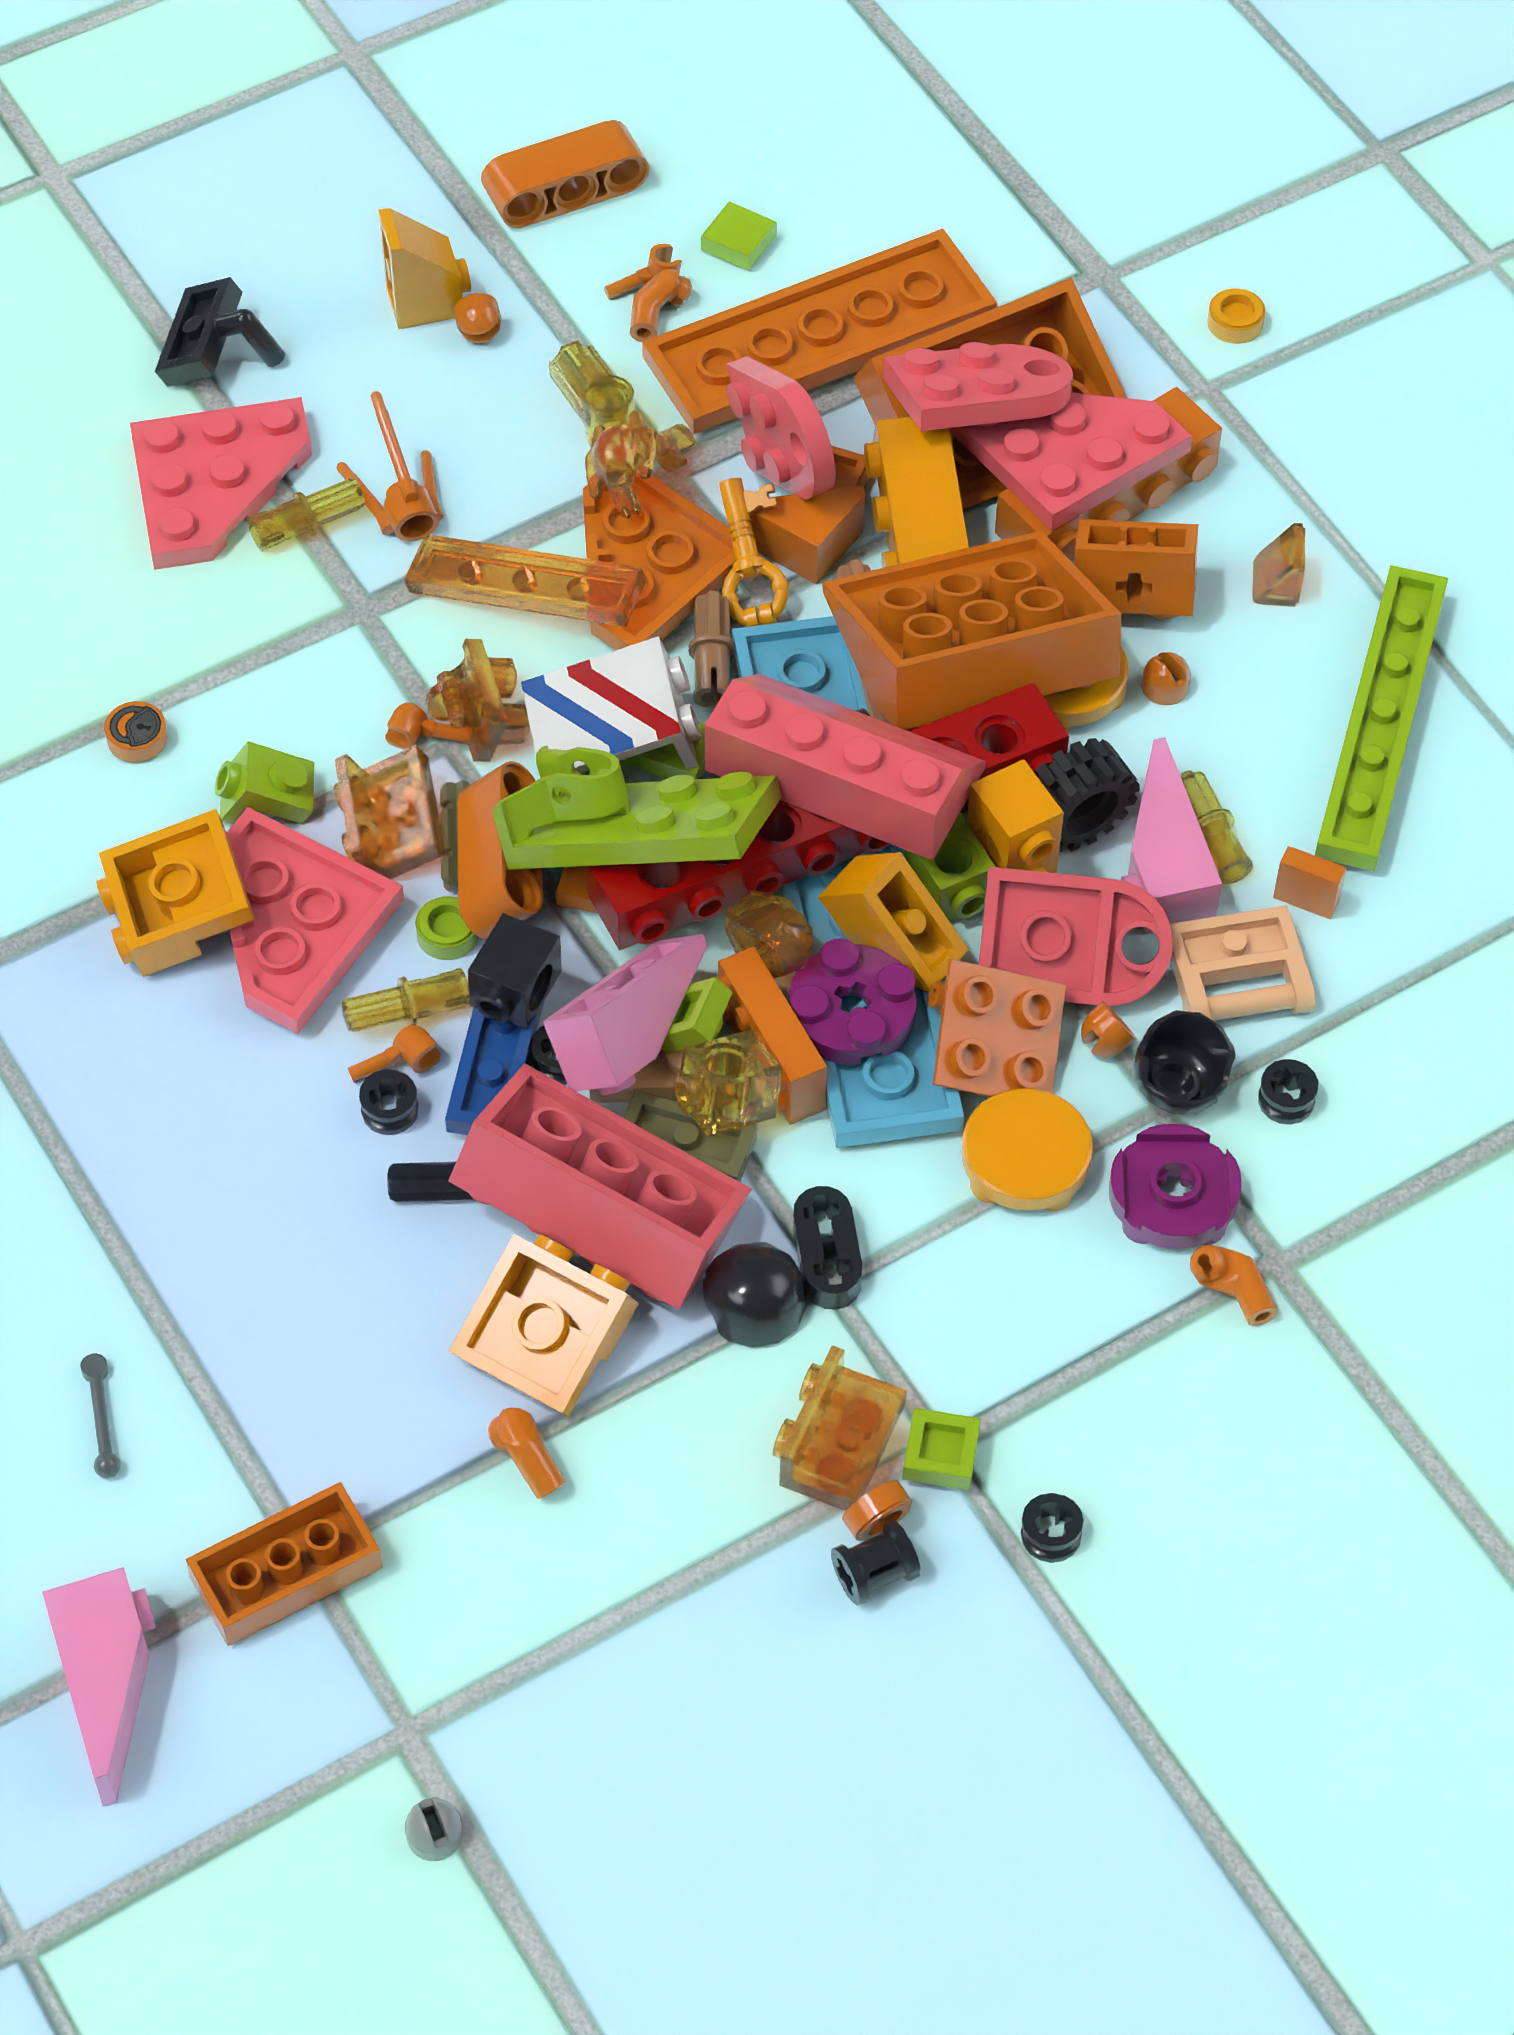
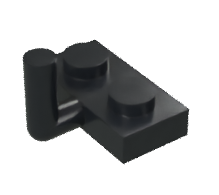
M231 277L185 288L154 371L167 387L189 381H199L213 376L226 338L240 333L268 367H275L284 360L285 351L255 314L249 309L237 310L243 292Z

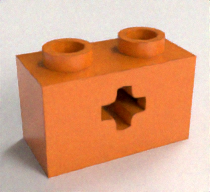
M1079 519L1075 545V566L1121 613L1149 614L1158 619L1193 616L1199 524Z

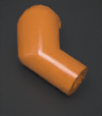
M677 269L660 270L635 293L630 321V335L634 340L643 342L656 337L662 306L667 301L673 306L683 305V300H688L692 291L691 281L685 276H680Z
M1203 1245L1193 1252L1189 1265L1196 1280L1209 1289L1235 1297L1248 1325L1258 1326L1265 1324L1277 1315L1278 1309L1257 1264L1250 1256L1213 1245Z
M509 1407L503 1409L499 1416L491 1420L488 1426V1436L491 1443L500 1451L508 1452L537 1499L550 1494L566 1482L546 1449L535 1419L529 1412L521 1408Z

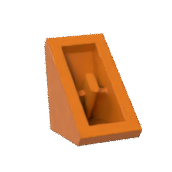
M863 485L831 489L810 499H802L796 494L769 497L770 499L776 498L779 507L768 510L760 507L756 512L750 514V523L753 527L752 531H754L753 538L756 540L758 553L817 585L863 533L865 492Z

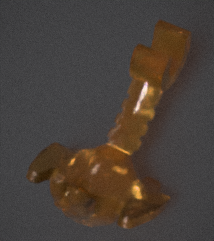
M633 410L629 414L630 426L614 425L607 429L602 425L596 426L593 432L591 448L585 456L586 479L591 498L599 499L602 496L603 484L606 483L609 495L622 518L629 519L631 512L639 515L641 513V506L634 485V476L639 471L640 478L649 479L652 474L655 458L659 465L668 472L687 465L688 460L680 451L694 446L696 439L685 425L676 424L657 433L655 429L647 427L641 411Z

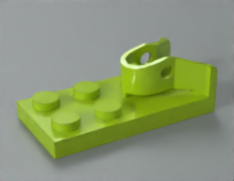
M547 745L541 747L536 753V765L540 779L500 800L494 806L492 814L508 870L741 859L782 796L776 775L752 776L751 773L744 771L729 773L721 778L694 780L690 775H676L658 782L625 783L618 758L609 752L583 747L569 750L549 749ZM576 761L586 763L590 769V774L582 775L578 773L574 763Z

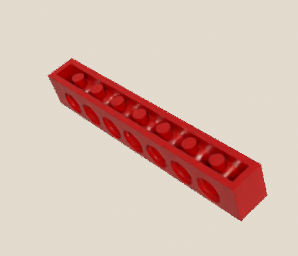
M1034 682L909 731L986 761L985 770L979 780L1023 759L1038 777L1039 774L1036 769L1042 763L1050 765L1055 761L1052 755L1060 749L1066 754L1069 742L1067 731ZM969 798L960 813L968 812ZM780 800L741 859L586 866L587 895L618 950L621 951L638 943H652L663 937L668 931L693 921L712 919L724 909L748 899L767 897L785 884L808 875L817 876L824 874L840 862L865 852H879L888 847L890 843L837 822L827 820L824 817ZM723 863V864H726V865H713V864ZM657 886H669L667 888H657Z

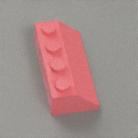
M762 674L732 679L704 724L705 771L720 777L739 771L749 772L752 776L776 775L782 796L781 801L932 861L969 798L970 784L979 780L985 770L986 761Z
M525 1063L473 1121L448 1182L468 1192L476 1201L497 1208L524 1223L532 1232L549 1237L583 1256L591 1265L598 1264L640 1288L650 1298L664 1301L678 1310L702 1279L752 1190L750 1187Z

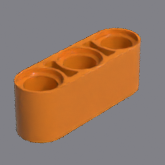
M609 120L501 154L486 164L481 173L480 180L503 222L509 227L521 228L634 191L644 183L649 175L650 167L626 125L621 121Z
M514 761L505 762L464 788L459 793L457 802L458 904L460 914L470 931L485 940L503 913L524 921L537 913L542 907L543 902L542 868L508 870L493 819V808L500 800L535 782V778L528 769Z

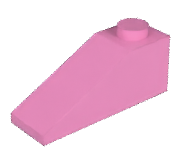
M1162 737L1153 739L1131 848L1128 875L1121 876V880L1133 883L1151 894L1164 909L1169 923L1172 924L1216 917L1222 881L1166 738ZM1142 927L1144 934L1153 933L1150 929Z
M703 934L655 941L543 1021L570 1089L574 1091L598 1089L600 1095H611L623 1091L636 1082L634 1074L656 1059L708 946Z
M124 1567L42 1591L93 1778L103 1807L117 1803L150 1658L143 1632L156 1628L145 1588L131 1592Z

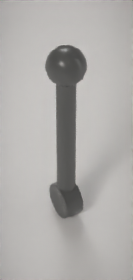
M92 1353L82 1359L80 1368L83 1378L90 1383L99 1453L95 1458L93 1468L98 1476L109 1479L117 1475L121 1464L119 1458L112 1453L103 1380L107 1377L109 1369L106 1358L103 1355Z

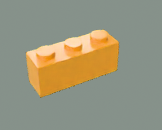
M911 417L876 420L873 441L871 443H864V462L868 479L877 478L880 497H873L872 503L874 525L877 533L886 532L889 551L882 552L881 554L882 568L969 548L949 428L920 431Z

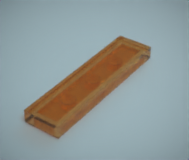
M425 534L404 581L409 593L627 627L645 585L646 578L642 567Z

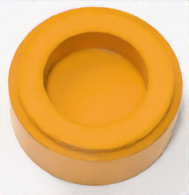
M1230 288L1220 291L1211 299L1209 304L1208 328L1215 337L1224 342L1233 344L1250 342L1262 332L1266 312L1265 305L1259 296L1245 289Z

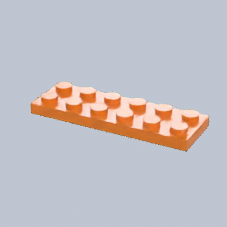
M942 228L642 342V358L692 433L696 434L738 418L729 404L726 393L727 385L731 384L726 365L730 362L748 356L794 379L808 391L860 371L873 357L997 308V301Z

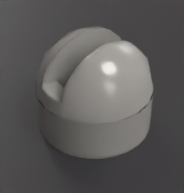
M432 1797L420 1801L411 1808L405 1821L406 1840L410 1850L417 1857L427 1861L444 1860L458 1850L463 1839V1826L459 1812L450 1802L438 1797ZM431 1814L437 1815L445 1837L435 1841L432 1839L429 1825L425 1816Z

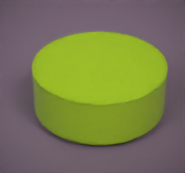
M442 896L434 898L424 904L417 913L415 920L417 942L427 955L440 960H454L465 956L476 946L479 937L472 933L464 923L460 914L458 897Z

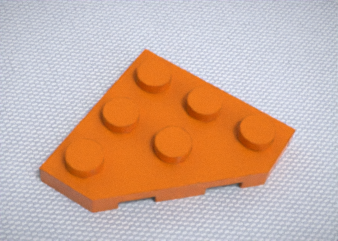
M623 455L618 457L583 487L591 634L614 650L658 636L662 641L694 613V601L697 596L705 595L708 591L712 590L719 591L723 587L724 579L733 568L732 564L736 561L732 545L733 541L731 540L732 534L729 532V527Z

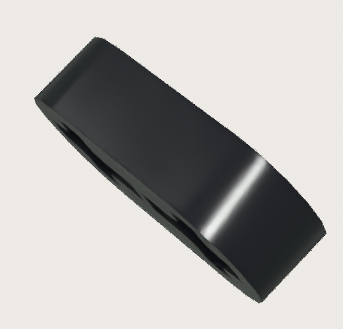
M815 1186L806 1189L798 1196L793 1210V1235L805 1294L813 1304L821 1308L835 1310L844 1308L857 1299L862 1283V1259L852 1207L848 1198L840 1190L833 1187ZM826 1211L827 1218L831 1220L830 1236H820L818 1222L816 1219H813L814 1212ZM834 1258L836 1271L839 1276H842L840 1284H829L828 1278L823 1275L824 1259Z

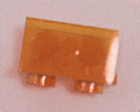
M417 745L364 769L348 754L335 758L338 782L334 784L333 791L344 815L346 832L342 833L341 838L348 858L389 879H393L446 855L429 758Z
M832 1345L822 1365L814 1362L810 1365L799 1393V1401L804 1402L796 1421L789 1418L784 1420L777 1434L772 1456L780 1459L779 1486L846 1511L865 1494L904 1409L907 1390L844 1367L845 1349Z

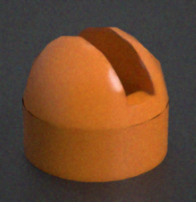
M474 293L463 297L455 304L453 313L456 325L466 340L473 343H486L493 339L500 331L501 314L498 302L492 295Z
M1162 652L1152 657L1143 670L1141 688L1144 695L1150 701L1159 705H1174L1185 699L1189 692L1191 673L1187 662L1183 657L1173 652ZM1172 674L1179 679L1177 682H1175Z
M1104 1001L1088 1014L1082 1024L1081 1038L1083 1044H1089L1098 1037L1100 1038L1091 1050L1094 1056L1102 1058L1114 1057L1137 1040L1131 1029Z

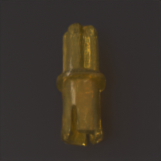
M349 478L307 496L298 491L293 494L292 500L267 511L248 516L247 523L250 525L249 531L256 546L261 552H265L285 541L307 533L311 537L318 535L319 526L360 510L365 505V499L357 481Z
M1184 771L1181 773L1182 782L1222 884L1235 883L1246 877L1253 869V862L1246 854L1233 829L1235 818L1230 810L1222 808L1203 772Z
M462 968L410 981L405 976L398 977L397 987L343 1000V1020L348 1031L351 1032L405 1020L408 1025H417L418 1019L447 1011L470 1008L468 981Z

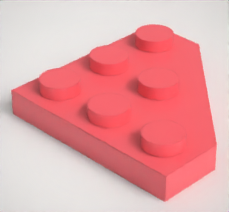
M1072 392L1069 403L1063 409L1047 416L949 428V431L1051 531L1191 452L1192 435L1156 401Z
M302 397L130 423L154 570L213 561L227 546L226 537L240 522L244 520L249 523L277 493L276 484L292 467L299 470L312 456Z
M247 807L226 832L255 920L229 929L244 1001L247 1008L299 1034L404 901L403 885Z

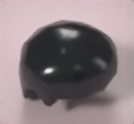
M1175 1010L1155 1020L1147 1029L1137 1047L1134 1061V1080L1138 1083V1090L1153 1105L1168 1113L1196 1115L1217 1103L1218 1097L1227 1088L1231 1068L1236 1058L1235 1048L1223 1027L1200 1012Z
M761 1241L736 1244L712 1260L705 1271L706 1278L703 1280V1295L706 1307L710 1310L716 1323L718 1333L724 1339L748 1347H758L779 1343L798 1329L806 1310V1296L802 1275L795 1261L788 1253L767 1242Z

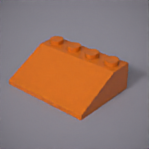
M1072 277L873 357L853 377L874 425L876 420L910 417L883 379L884 357L904 355L907 351L916 348L933 351L960 349L962 345L971 342H980L988 345H1025L1052 352L1063 358L1072 368V393L1127 398ZM950 432L963 511L995 498L999 493L1008 489Z
M1042 531L822 582L823 595L872 703L891 725L904 730H914L1033 682L1044 696L1072 688L1085 689L1097 682L1120 677L1122 613Z

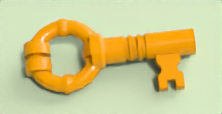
M742 478L723 480L719 483L727 523L730 527L729 532L732 534L731 540L733 541L732 545L736 561L732 564L733 568L724 579L722 596L727 597L730 601L731 618L743 626L749 627L777 623V618L780 617L787 605L789 582L777 565L759 556L756 540L753 538V527L750 523V514L756 512L760 507H764L766 510L779 507L776 498H769V494L776 492L775 487L771 483L759 486L757 492L744 491ZM760 574L768 577L772 582L773 602L759 605V610L757 606L743 609L738 603L739 597L736 594L737 585L741 579H753Z

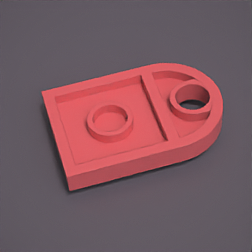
M971 342L962 345L960 349L933 351L916 348L907 351L904 355L884 357L883 379L919 430L927 431L1031 419L1056 413L1063 409L1071 399L1073 371L1063 358L1040 348L1016 344L988 345L980 342Z
M748 356L726 364L731 384H728L726 387L727 398L734 414L741 418L746 437L741 440V451L749 469L802 499H810L830 491L834 486L836 476L833 450L823 420L806 390L794 379Z
M988 867L978 965L1065 984L1064 1002L1099 1005L1104 1001L1109 1006L1127 1004L1141 998L1151 991L1165 974L1172 954V930L1164 909L1146 890L1133 883L1117 879ZM1135 927L1150 929L1158 940V951L1155 957L1145 964L1130 962L1122 952V940L1125 934Z

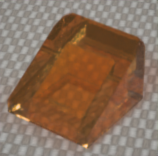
M1293 523L1255 556L1253 561L1252 600L1254 603L1295 607L1296 603H1299L1305 571L1306 528H1303V523Z

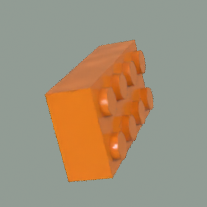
M750 947L719 960L718 979L733 992L722 1016L723 1023L728 1021L733 1029L732 1035L738 1050L741 1053L746 1051L751 1059L750 1066L756 1080L759 1083L764 1082L767 1086L769 1100L775 1112H782L789 1125L826 1110L827 1065L755 947Z
M341 1481L185 1559L189 1577L227 1646L383 1568L380 1548Z

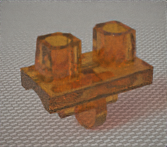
M465 638L462 644L464 659L451 671H443L437 675V684L431 687L426 694L425 703L431 717L440 721H450L451 727L456 729L466 728L468 733L467 744L473 762H490L498 744L524 743L530 731L529 719L525 704L502 703L501 698H511L517 686V671L513 659L488 657L482 639Z

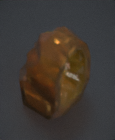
M754 890L725 910V932L735 954L754 946L773 978L783 977L805 968L812 955L810 949L814 944L811 938L813 927L808 925L802 913L797 912L791 900Z

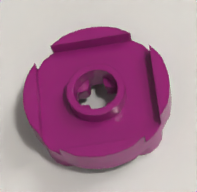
M844 938L833 939L822 946L821 952L809 957L798 968L789 988V1005L822 1059L844 1065L861 1064V1057L873 1056L881 1052V1058L894 1053L910 1036L915 1024L917 1007L915 975L909 967L903 965L883 950L867 945L854 944L852 941ZM848 995L860 996L863 998V1002L869 1006L866 1009L856 1006L850 1013L841 1010V998Z
M1161 1124L1149 1127L1138 1133L1136 1141L1128 1145L1123 1152L1121 1148L1115 1156L1109 1180L1111 1207L1114 1214L1122 1222V1230L1127 1238L1138 1244L1149 1243L1166 1249H1188L1201 1245H1211L1220 1241L1226 1233L1227 1226L1236 1214L1242 1188L1241 1172L1238 1163L1228 1149H1226V1154H1224L1218 1146L1210 1143V1134L1189 1125ZM1175 1176L1179 1177L1181 1186L1192 1187V1191L1183 1193V1196H1171L1163 1192L1159 1187L1166 1185L1167 1177Z

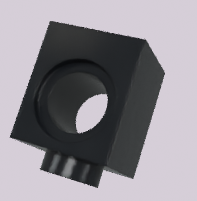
M503 913L467 970L470 1006L476 1008L490 1020L496 1022L508 1021L528 1029L562 972L560 936Z

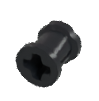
M894 1520L884 1524L882 1533L850 1548L840 1544L831 1550V1560L837 1578L844 1592L855 1605L867 1602L870 1592L902 1577L906 1581H912L920 1577L921 1567L915 1548L904 1528Z

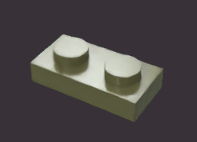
M634 1090L623 1117L741 1182L757 1140L758 1124Z

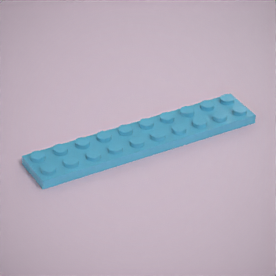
M833 616L732 629V640L735 642V660L739 678L762 674L852 710L861 708L867 710L859 672ZM890 844L879 852H865L858 856L901 852L905 857L904 849ZM855 857L838 863L824 874L817 876L808 875L782 886L798 967L812 955L821 952V948L826 942L839 938L847 939L818 896ZM915 986L917 1001L915 1024L906 1042L894 1053L881 1058V1052L873 1056L861 1057V1064L850 1065L838 1064L823 1059L827 1065L826 1103L836 1148L963 1131L964 1113L959 1091L932 1085L941 1016L938 1014L937 1008L930 1007L928 1004L929 991H922ZM848 995L841 998V1010L850 1013L856 1006L865 1009L869 1006L863 1002V998L860 996Z

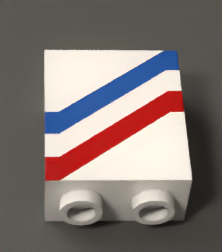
M659 636L521 682L535 753L541 747L547 745L549 749L558 750L583 747L609 752L620 761L673 743L686 769L698 766L693 741L702 739V734L692 705H684L681 694L691 690L689 679L680 656L670 658ZM582 761L574 763L578 773L590 770L588 765Z

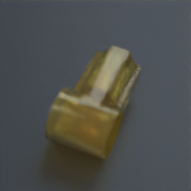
M579 340L561 346L559 353L549 362V375L583 422L587 443L594 450L602 453H617L631 447L637 435L635 398L632 385L626 379L614 376L592 345L586 346L581 344Z

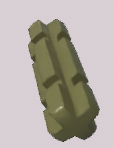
M463 780L457 783L446 782L440 789V806L442 807L440 813V851L443 854V859L441 860V879L443 880V887L452 893L458 891V796L464 788L471 785Z

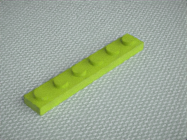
M1390 565L1317 841L1315 856L1371 871L1376 869L1446 592L1448 577Z

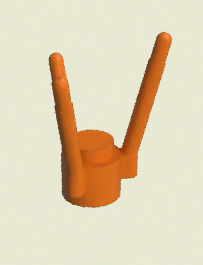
M373 391L370 398L398 479L397 482L387 489L384 507L345 462H339L336 469L374 515L383 535L395 532L396 537L402 541H417L433 533L438 527L439 521L444 517L437 499L432 454L428 450L421 452L423 486L419 485L416 480L410 477L382 394L379 391Z

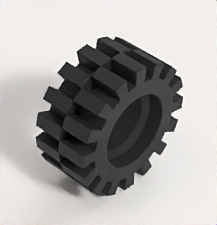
M1089 738L1084 746L1080 741L1072 743L1068 753L1064 754L1060 749L1052 755L1055 761L1050 765L1042 763L1036 769L1039 774V780L1064 812L1059 852H1063L1066 847L1070 851L1078 850L1084 840L1088 845L1096 842V834L1102 830L1107 835L1115 828L1112 822L1115 819L1124 820L1129 814L1125 807L1135 805L1138 799L1135 795L1136 792L1140 791L1138 779L1113 746L1104 739L1099 742L1096 738Z

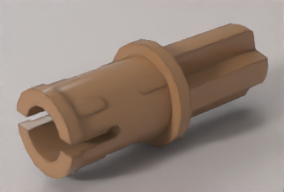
M714 590L708 591L705 595L697 596L694 601V639L688 646L689 656L694 660L695 689L693 691V699L697 705L706 708L709 705L711 686L714 687L715 708L731 683L730 660L735 656V642L730 638V601L727 597L719 595V592Z

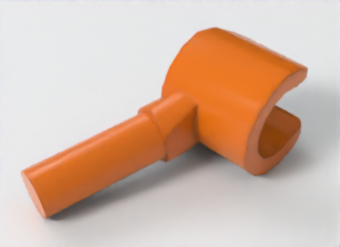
M666 243L657 244L650 249L647 267L604 286L605 294L608 299H612L639 286L643 287L660 270L677 269L680 274L682 260L679 259L671 262L673 247Z
M406 702L399 705L391 715L387 723L389 729L385 734V740L390 745L403 750L412 749L419 735L472 744L474 730L430 720L419 706Z
M408 1025L395 1036L393 1046L347 1069L353 1082L389 1066L393 1067L403 1060L415 1073H423L439 1062L441 1053L436 1048V1041L424 1028L418 1025Z

